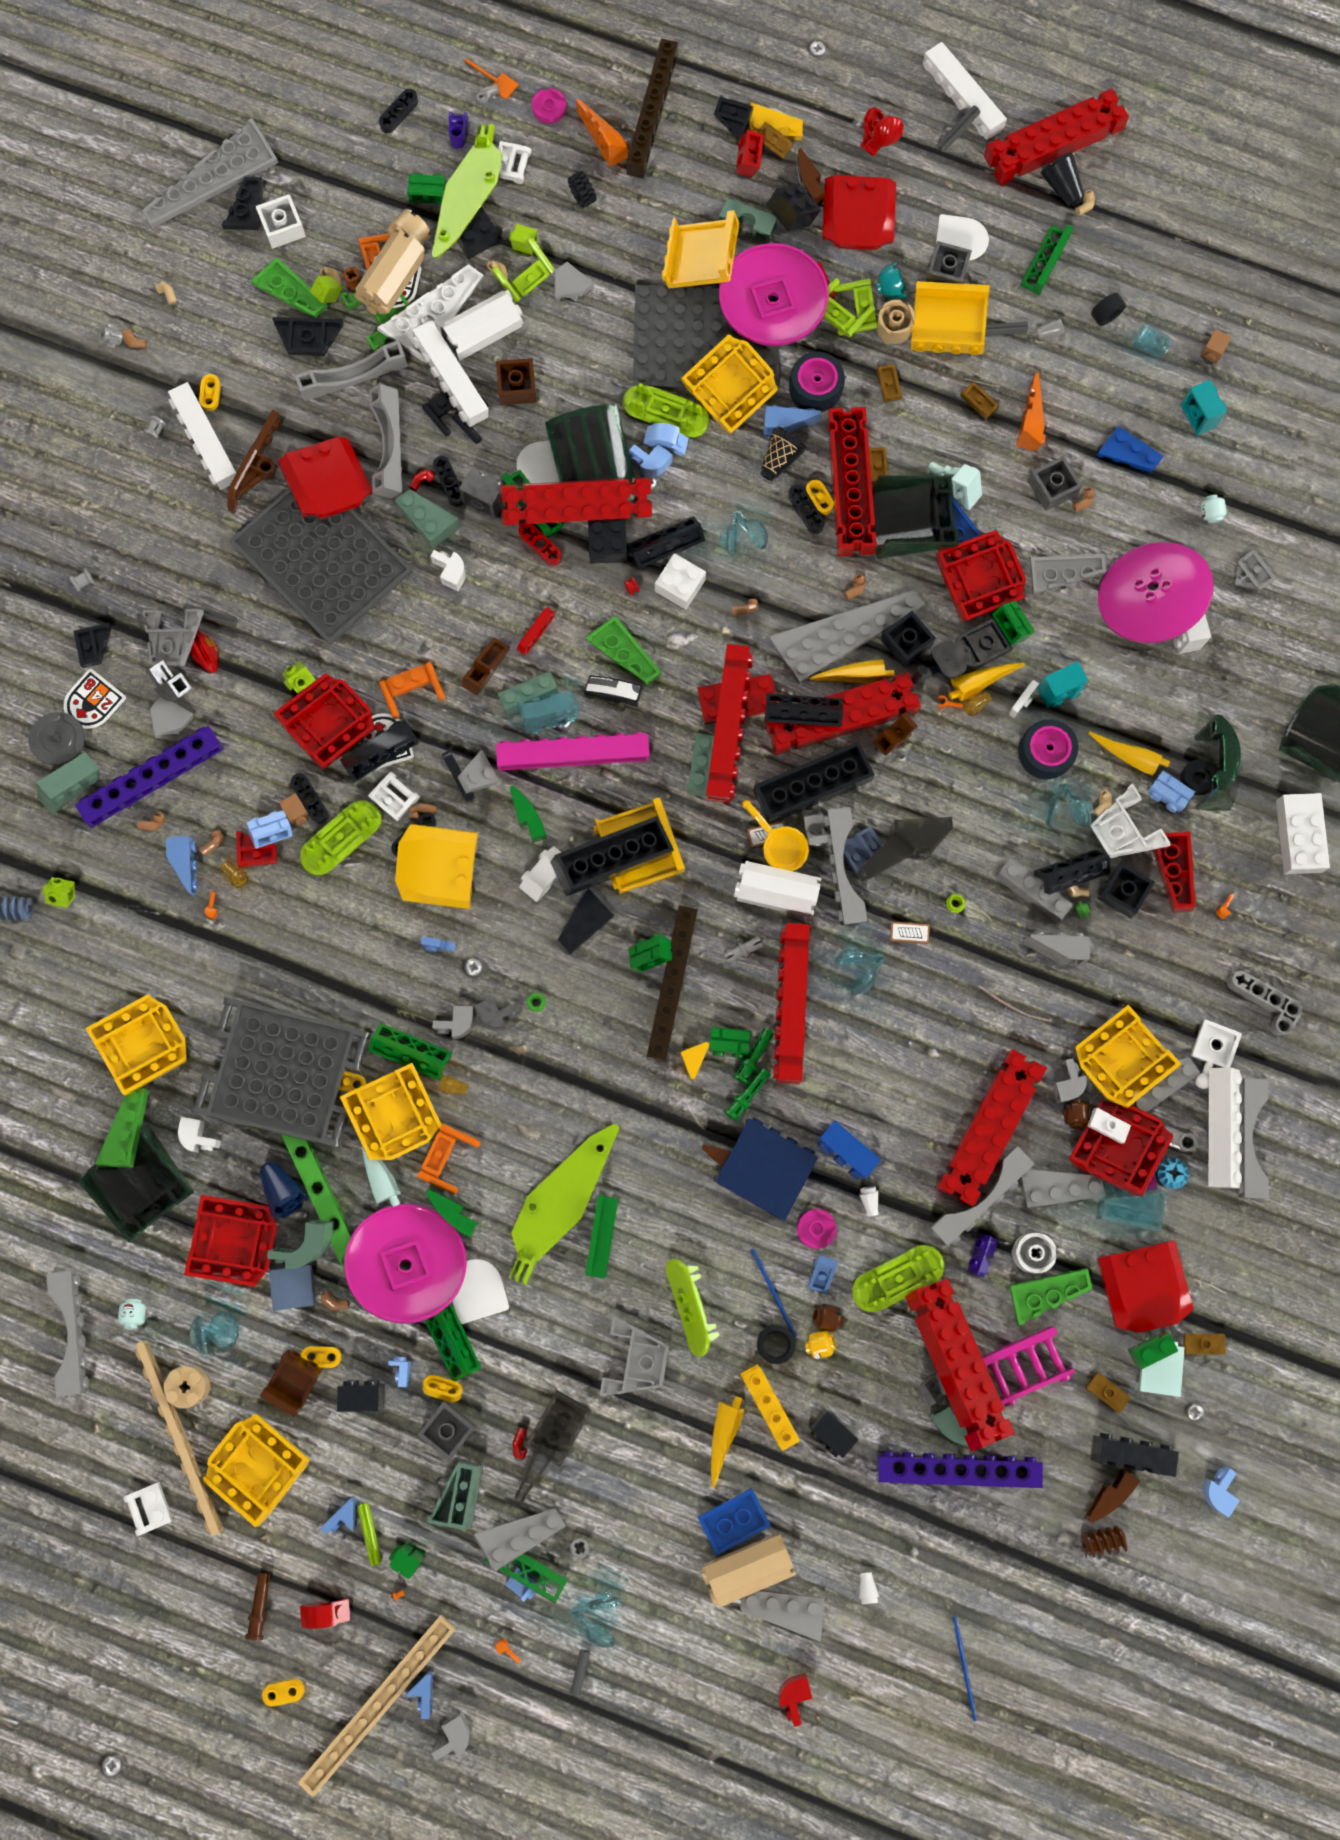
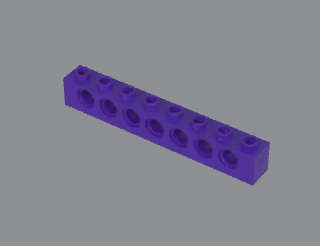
M209 726L201 727L192 736L182 738L175 746L165 748L160 755L150 757L143 765L133 767L124 776L116 777L111 784L99 787L94 794L81 798L75 806L85 823L93 828L223 751L224 748ZM198 743H203L200 749H195ZM186 752V756L183 759H179V755ZM164 763H170L166 769H162ZM153 772L151 778H145L147 773ZM132 782H136L135 787L129 789V785ZM119 792V796L112 799L113 794ZM102 801V806L96 809V804Z
M882 1451V1455H877L876 1480L886 1483L1043 1488V1463L1037 1461V1457L1025 1456L1024 1460H1016V1456H1004V1459H996L995 1455H984V1459H980L972 1454H963V1458H955V1454L948 1453L943 1454V1457H935V1453H923V1456H915L913 1452H902V1456L894 1455V1452ZM896 1462L903 1463L902 1471L894 1472L893 1466ZM921 1462L923 1464L922 1472L915 1473L914 1465ZM938 1463H942L944 1466L943 1472L940 1474L934 1472V1467ZM963 1464V1473L960 1475L955 1474V1466ZM978 1465L984 1466V1472L981 1475L975 1474V1468ZM1003 1465V1475L997 1476L995 1473L996 1468ZM1019 1466H1023L1025 1469V1473L1021 1477L1016 1475V1469Z

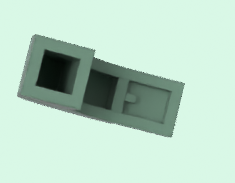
M323 1220L306 1222L305 1238L299 1249L277 1247L268 1250L267 1259H274L275 1263H285V1269L299 1268L316 1261L324 1254L330 1244L333 1222Z
M946 1405L929 1415L935 1427L945 1437L955 1443L968 1446L964 1437L968 1433L965 1427L960 1428L949 1406Z

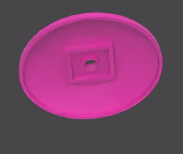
M761 244L743 251L734 258L730 282L720 283L719 302L726 321L739 335L757 344L782 346L805 338L820 324L828 304V285L819 265L805 252L785 244ZM770 296H776L778 300L776 302H771L768 298Z
M1170 542L1146 544L1127 552L1108 569L1102 579L1098 593L1100 613L1107 626L1122 638L1139 643L1167 641L1187 632L1204 616L1213 597V576L1204 558L1187 546ZM1152 585H1158V586H1159V587H1158L1156 590H1154V591L1149 590L1150 586H1152Z
M413 1204L389 1206L370 1215L354 1231L345 1253V1277L354 1298L372 1315L393 1323H416L439 1314L455 1299L461 1289L466 1273V1252L457 1230L438 1212ZM408 1261L411 1264V1268L409 1270H402L399 1266L400 1263Z

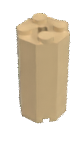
M401 230L391 234L355 288V298L363 302L367 306V310L374 315L390 312L426 257L423 254L425 251L424 247L413 236L409 235L408 238L403 236L405 232Z
M780 1533L703 1564L704 1569H701L705 1584H710L712 1588L709 1589V1594L713 1605L718 1604L719 1608L796 1575Z

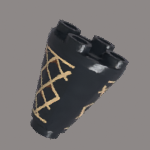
M780 426L772 433L760 473L771 482L774 478L777 479L804 453L806 448L801 443V438L794 434L791 437Z

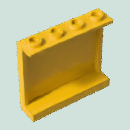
M734 210L727 211L726 220L679 226L676 218H673L672 226L669 228L670 238L667 241V255L664 257L665 266L664 270H662V279L666 282L669 289L730 282L739 230V220Z
M917 281L914 305L915 321L912 329L910 350H915L916 352L933 351L934 353L951 352L952 354H983L990 285Z
M660 797L653 799V803L599 821L596 818L595 825L592 826L595 836H600L601 838L658 816L674 849L665 859L611 879L614 890L618 889L619 894L685 872V867Z

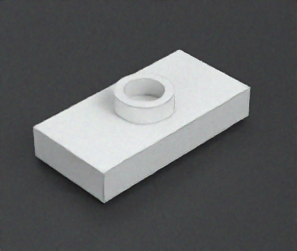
M1035 680L1031 681L1010 710V716L1015 718L1023 706L1027 708L1033 700L1030 696L1039 685L1038 682Z
M1094 1108L1087 1125L1120 1144L1125 1143L1131 1125L1099 1108Z

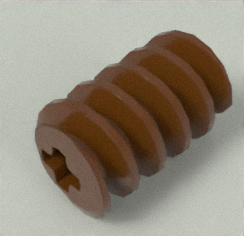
M1117 1525L1113 1527V1531L1110 1527H1106L1105 1532L1102 1529H1098L1097 1534L1094 1530H1090L1089 1535L1086 1532L1081 1533V1544L1086 1558L1088 1553L1095 1558L1096 1551L1102 1557L1105 1549L1109 1555L1112 1554V1548L1115 1549L1116 1553H1119L1121 1546L1125 1552L1128 1551L1125 1534Z

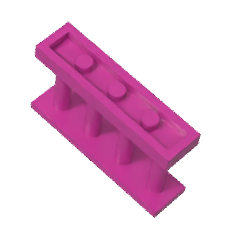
M1049 1326L982 1356L985 1365L991 1368L1003 1395L1000 1398L1001 1402L1005 1407L1016 1403L1017 1398L1057 1380L1060 1382L1066 1381L1071 1378V1374L1075 1373L1073 1368L1065 1369L1053 1343V1336L1058 1334L1054 1326ZM1039 1342L1046 1344L1058 1373L1049 1377L1046 1376L1035 1351V1344ZM1021 1350L1028 1353L1040 1380L1031 1385L1028 1384L1016 1357L1018 1356L1017 1352ZM1003 1358L1009 1360L1022 1388L1013 1393H1010L998 1366L1000 1364L999 1360Z

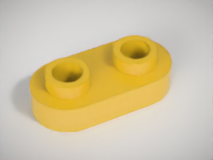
M207 374L201 380L199 403L205 411H214L219 405L221 383L218 377L213 374Z
M811 480L806 486L807 494L821 515L830 514L834 507L832 497L821 481Z
M344 1071L339 1091L351 1092L357 1089L354 1087L355 1082L359 1081L361 1083L360 1087L367 1084V1081L359 1074Z
M309 1346L301 1352V1357L317 1363L319 1368L336 1367L342 1360V1354L336 1347ZM310 1353L315 1354L314 1360L309 1359L308 1356ZM333 1353L335 1355L334 1361L329 1360V1354Z
M437 1375L427 1376L422 1386V1390L426 1395L447 1402L459 1401L463 1391L460 1383Z
M297 1678L270 1683L262 1692L263 1702L271 1707L297 1702L305 1693V1685ZM290 1688L296 1689L295 1695L290 1693ZM270 1692L275 1693V1699L269 1697Z

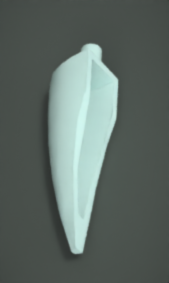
M362 1147L366 1172L376 1203L380 1204L390 1200L393 1207L400 1205L397 1196L401 1195L393 1175L382 1160H368Z

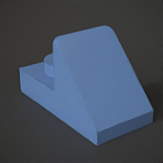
M818 1256L814 1262L808 1289L827 1294L838 1261Z
M354 1496L320 1528L325 1535L330 1531L334 1533L342 1525L341 1520L352 1532L356 1529L357 1499Z
M433 1670L425 1673L405 1695L406 1697H422L418 1699L417 1711L421 1712V1719H430L432 1715Z

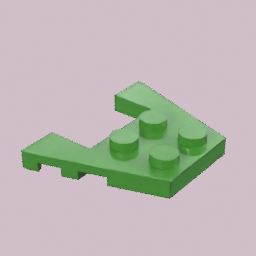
M341 293V299L349 311L363 304V302L355 298V293ZM403 294L400 297L405 306L392 308L387 314L377 313L374 315L379 325L385 324L391 317L398 315L409 306ZM379 331L366 337L374 352L391 340Z

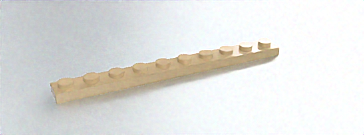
M141 1341L135 1344L137 1348L135 1349V1354L138 1360H141L143 1363V1374L147 1380L149 1379L152 1386L150 1387L151 1394L158 1400L160 1405L158 1406L159 1414L166 1420V1431L170 1437L172 1436L175 1443L173 1444L174 1451L177 1456L180 1455L182 1460L181 1469L185 1475H188L190 1480L189 1489L192 1494L196 1495L198 1500L196 1502L197 1509L200 1514L203 1513L206 1520L204 1521L205 1529L213 1537L224 1531L223 1525L207 1485L203 1482V1475L176 1408L166 1400L164 1394L165 1381L149 1341Z
M442 1614L298 1781V1784L312 1797L317 1794L456 1630V1627Z

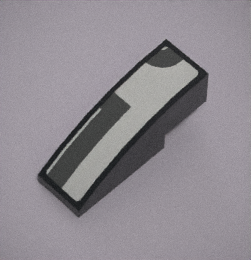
M589 675L584 694L617 704L622 702L638 707L643 692V685L610 677Z

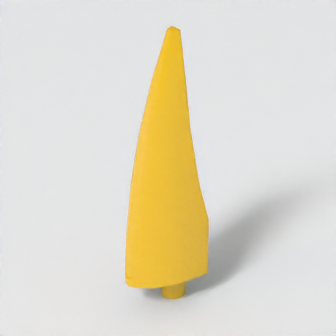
M878 659L840 666L812 676L809 680L853 682L866 685L885 678L894 677V670H885L884 660Z
M1025 663L992 666L951 679L954 691L948 693L949 698L953 700L958 697L961 702L975 696L1000 678L1024 667Z
M1091 731L1088 732L1091 737L1110 753L1151 776L1156 772L1158 765L1168 768L1170 761L1162 758L1161 754L1149 749L1116 742Z
M738 1396L734 1397L732 1405L719 1402L711 1449V1482L713 1488L716 1486L729 1447L740 1428L745 1410L740 1408L742 1398Z

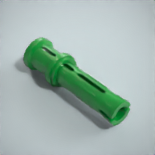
M765 1027L763 1028L747 1058L742 1059V1065L737 1073L733 1074L734 1079L744 1085L749 1084L750 1076L753 1071L757 1070V1063L775 1033Z
M761 1067L743 1092L735 1096L732 1104L728 1109H724L723 1112L730 1119L738 1122V1117L745 1109L749 1108V1102L771 1074Z

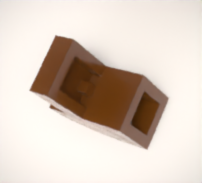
M905 712L892 726L882 731L873 743L886 756L903 744L918 726Z

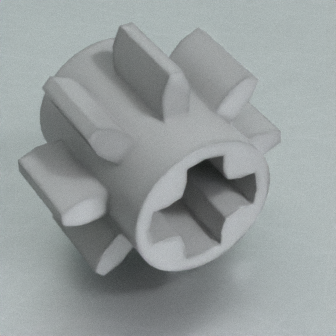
M108 323L107 327L101 328L100 340L103 341L106 347L115 348V344H121L123 338L122 331H119L117 325Z

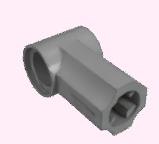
M1165 1127L1174 1135L1169 1147L1178 1149L1181 1152H1189L1196 1148L1197 1139L1194 1135ZM1183 1138L1189 1139V1148H1185L1182 1145Z

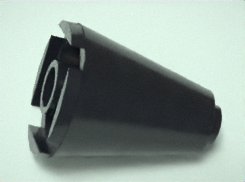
M1071 152L1057 158L1055 163L1047 165L1040 172L1044 180L1068 206L1077 207L1083 202L1082 199L1085 195L1076 161Z

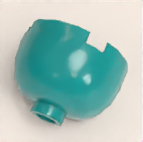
M896 261L888 264L880 271L879 282L876 283L879 294L883 293L888 300H901L908 297L907 293H903L906 287L901 271L895 268L898 266Z

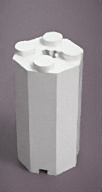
M509 290L501 291L439 325L442 336H446V343L458 361L522 327V324H524L520 316L522 311L517 304L514 305L512 302L513 298Z
M746 861L745 864L741 863L738 879L742 880L737 882L734 893L737 901L809 918L813 917L821 878Z

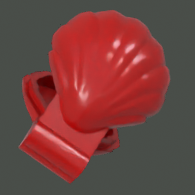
M870 108L864 116L863 130L865 135L860 147L869 155L875 156L882 147L897 143L903 135L904 124L902 120L895 116L885 117L879 108Z

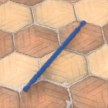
M752 1249L751 1252L754 1255L755 1260L773 1294V1297L795 1338L797 1337V1334L793 1329V1326L772 1286V1283L760 1259L756 1255L755 1249Z
M955 1616L952 1618L955 1624V1633L973 1714L972 1717L973 1721H977L960 1632L957 1625V1617Z

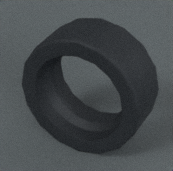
M771 1325L760 1332L757 1339V1349L765 1361L771 1364H782L787 1362L794 1354L796 1342L793 1334L787 1328L781 1325ZM774 1332L783 1334L788 1341L786 1352L778 1357L769 1355L764 1347L766 1337Z

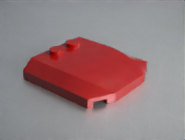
M833 175L825 178L823 240L826 241L827 239L833 242L834 246L838 248L877 250L882 245L894 242L895 181L883 177Z
M332 438L286 453L278 460L279 467L303 517L315 515L317 518H327L359 507L368 495L371 496L373 494L370 483L348 438Z
M997 530L936 553L939 570L957 613L964 622L995 611L1003 604L1013 601L1019 602L1025 598L1024 585L1026 584V577L1012 544L1008 540L1005 541L998 534Z
M326 673L274 712V716L280 725L317 766L323 770L375 730L371 711L367 704L345 681L329 677Z
M1100 1101L1097 1108L1131 1125L1125 1143L1120 1144L1086 1126L1069 1157V1161L1076 1167L1132 1195L1143 1197L1174 1135L1165 1128L1160 1118L1132 1105L1126 1108L1113 1102Z
M201 1195L184 1275L255 1287L270 1267L271 1259H267L268 1250L274 1248L277 1233V1224L270 1213L269 1206Z
M1175 1240L1097 1258L1116 1328L1136 1333L1178 1324L1194 1310Z

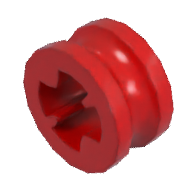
M630 577L629 581H624L630 596L634 595V592H640L633 577Z

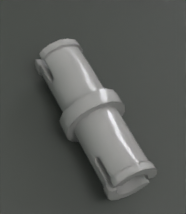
M756 936L724 952L723 954L727 958L728 964L743 956L747 957L749 953L762 948L763 944L759 942L761 941L760 938Z

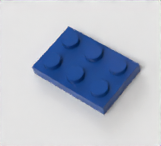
M752 1487L697 1516L716 1556L771 1526Z

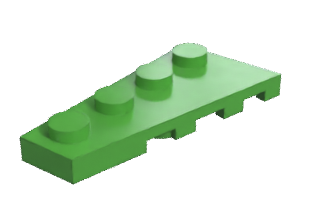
M275 258L251 280L252 285L312 318H317L328 308L327 303H321L310 292L311 288L278 258Z
M616 616L586 637L587 642L645 685L650 684L662 674Z
M137 1089L124 1097L97 1158L96 1166L133 1168L149 1090Z
M1079 1269L1009 1285L1017 1325L1020 1326L1027 1320L1042 1315L1041 1313L1051 1308L1054 1309L1060 1306L1059 1304L1091 1290L1092 1284L1088 1269Z

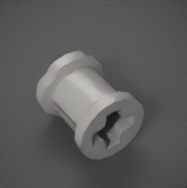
M151 416V421L147 429L143 430V433L148 438L158 441V435L161 429L165 428L166 423L156 416Z
M86 568L83 569L82 573L69 577L78 592L81 591L82 587L95 583Z

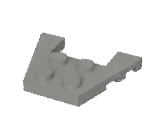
M186 609L183 629H159L161 611L143 610V617L147 621L145 631L149 634L150 642L147 645L151 666L163 660L167 667H185L204 610Z
M613 1316L610 1335L631 1339L623 1381L602 1377L599 1396L603 1397L663 1387L669 1345Z

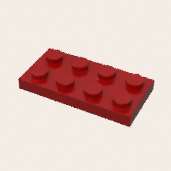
M771 674L751 677L750 687H746L749 694L748 704L743 707V709H746V717L765 714L766 693L775 694ZM721 683L697 687L705 725L716 723Z

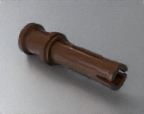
M258 1572L253 1608L252 1613L248 1616L249 1627L248 1633L245 1634V1639L263 1640L264 1638L262 1631L263 1624L267 1619L264 1613L270 1573Z

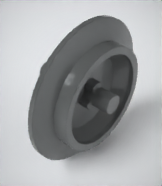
M63 712L49 713L38 719L32 726L28 738L29 747L33 755L41 762L50 765H61L73 760L80 753L84 745L85 733L81 723L72 715Z

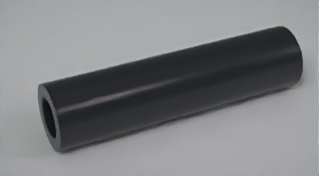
M459 412L454 413L452 419L475 444L480 443L482 437L472 426L469 427L466 422L461 420Z

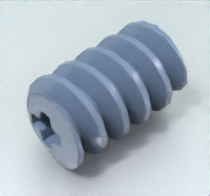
M0 895V920L7 919L11 921L14 919L20 921L22 919L25 922L29 921L33 913V899L29 897L26 902L25 897H21L18 902V898L14 896L11 902L9 896H6L3 901Z

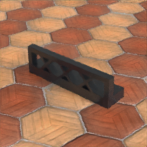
M693 516L627 544V548L633 556L636 567L640 569L706 540L701 524Z
M766 693L765 722L841 727L843 716L842 698Z
M1092 850L1034 870V876L1044 880V893L1050 895L1110 874V855Z

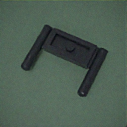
M442 391L429 400V403H425L422 409L447 437L451 434V431L440 418L454 407L449 400L450 396L448 393ZM481 396V398L483 399L484 403H485L486 406L488 407L489 404H488V403L486 402V400Z

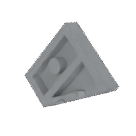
M483 750L479 751L458 776L466 793L490 787L499 782Z

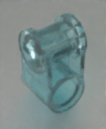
M1142 325L1133 340V345L1136 348L1144 350L1155 357L1164 356L1171 343V339L1167 334L1161 333L1148 325Z

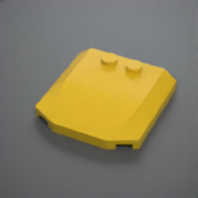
M729 334L681 378L687 390L722 429L730 435L778 391L773 370L748 342L733 338Z
M410 824L398 843L395 882L402 900L470 909L478 832Z
M148 994L85 1028L124 1097L187 1062L185 1037L167 1006Z
M1129 1005L1075 1047L1082 1072L1107 1100L1129 1108L1181 1066L1177 1058L1169 1049L1166 1050Z
M413 1063L339 1097L368 1160H393L428 1143L441 1127V1122Z
M254 1414L252 1417L236 1423L208 1458V1469L203 1482L254 1527H259L306 1469L310 1458L259 1414Z

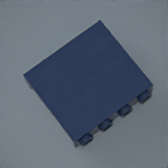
M755 1117L752 1120L750 1118L746 1119L743 1130L713 1182L780 1220L785 1221L818 1157L814 1155V1150L806 1146L804 1148L799 1147L796 1140L790 1137L785 1139L780 1136L781 1132L775 1128L770 1127V1129L762 1126L763 1122Z

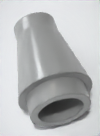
M1056 318L1036 329L1039 340L1059 337L1064 333L1062 320H1056Z

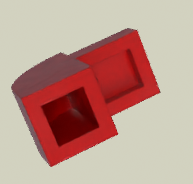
M344 1598L327 1603L314 1602L300 1606L301 1628H326L350 1621L349 1599Z
M806 1673L795 1675L785 1680L778 1694L780 1708L788 1706L785 1708L788 1721L792 1720L794 1727L802 1725L797 1703L813 1699Z

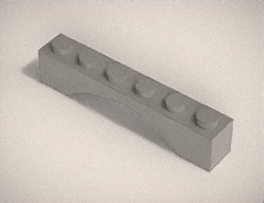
M398 340L381 346L368 357L353 364L329 370H309L294 376L305 402L406 368L408 365Z
M380 383L369 390L370 409L379 424L383 442L382 459L377 471L372 476L373 494L392 499L402 493L399 398L397 389Z
M851 807L827 810L823 818L824 826L828 827L829 833L827 834V846L830 845L831 847L829 862L834 867V872L831 873L833 884L836 883L837 891H834L836 903L839 902L840 910H837L838 921H842V926L867 922L865 902L852 889L846 877L843 863L845 842L853 827Z
M1244 1078L1240 1084V1094L1242 1096L1240 1103V1113L1242 1116L1240 1123V1133L1242 1136L1240 1143V1153L1242 1156L1240 1173L1242 1181L1240 1189L1236 1188V1192L1239 1194V1198L1269 1199V1179L1262 1171L1253 1147V1128L1256 1117L1268 1100V1080Z
M1015 1146L1001 1159L997 1180L984 1199L974 1205V1207L964 1211L943 1214L929 1228L945 1245H955L961 1239L959 1235L964 1230L970 1231L976 1225L974 1221L979 1216L981 1218L986 1216L990 1211L989 1207L993 1203L997 1205L1004 1198V1192L1008 1189L1012 1191L1019 1184L1017 1180L1022 1175L1026 1177L1033 1171L1032 1166L1035 1163L1019 1146Z
M77 1270L46 1274L48 1295L62 1311L67 1327L65 1357L60 1369L54 1376L56 1397L86 1393V1388L89 1387V1380L85 1376L87 1358L83 1352L85 1336L82 1335L81 1328L84 1325V1318L80 1314V1306L82 1305V1297L78 1291L80 1275L77 1274Z

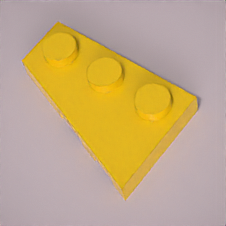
M752 102L750 103L754 110L750 119L749 130L758 133L764 122H766L789 140H802L803 120Z

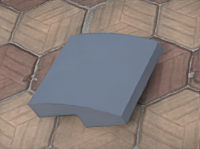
M871 826L845 842L843 859L857 879L892 858Z
M305 1265L295 1269L269 1270L273 1311L316 1305L312 1265Z

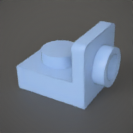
M394 1356L393 1360L388 1361V1365L399 1366V1369L396 1370L395 1381L398 1382V1387H408L411 1361H406V1357Z
M517 1567L513 1573L522 1572V1569ZM527 1574L530 1583H537L533 1577ZM511 1577L505 1583L508 1588L521 1597L520 1600L523 1602L526 1598L531 1599L536 1593Z

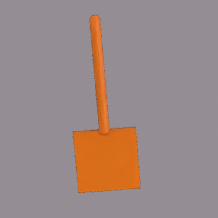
M465 59L466 63L495 81L492 85L498 84L500 93L497 94L507 100L519 86V83L504 73L495 78L470 60Z

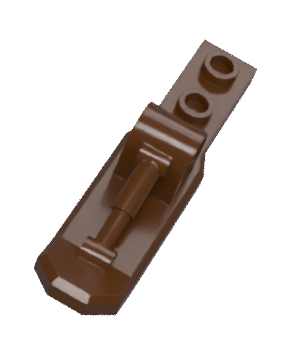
M273 409L229 486L227 508L233 514L237 510L238 500L242 498V494L252 489L262 480H270L275 476L273 461L262 455L266 446H270L274 431H278L281 425L279 412ZM265 466H268V467L271 468V469L268 470V471H263V470H262V468L265 467Z

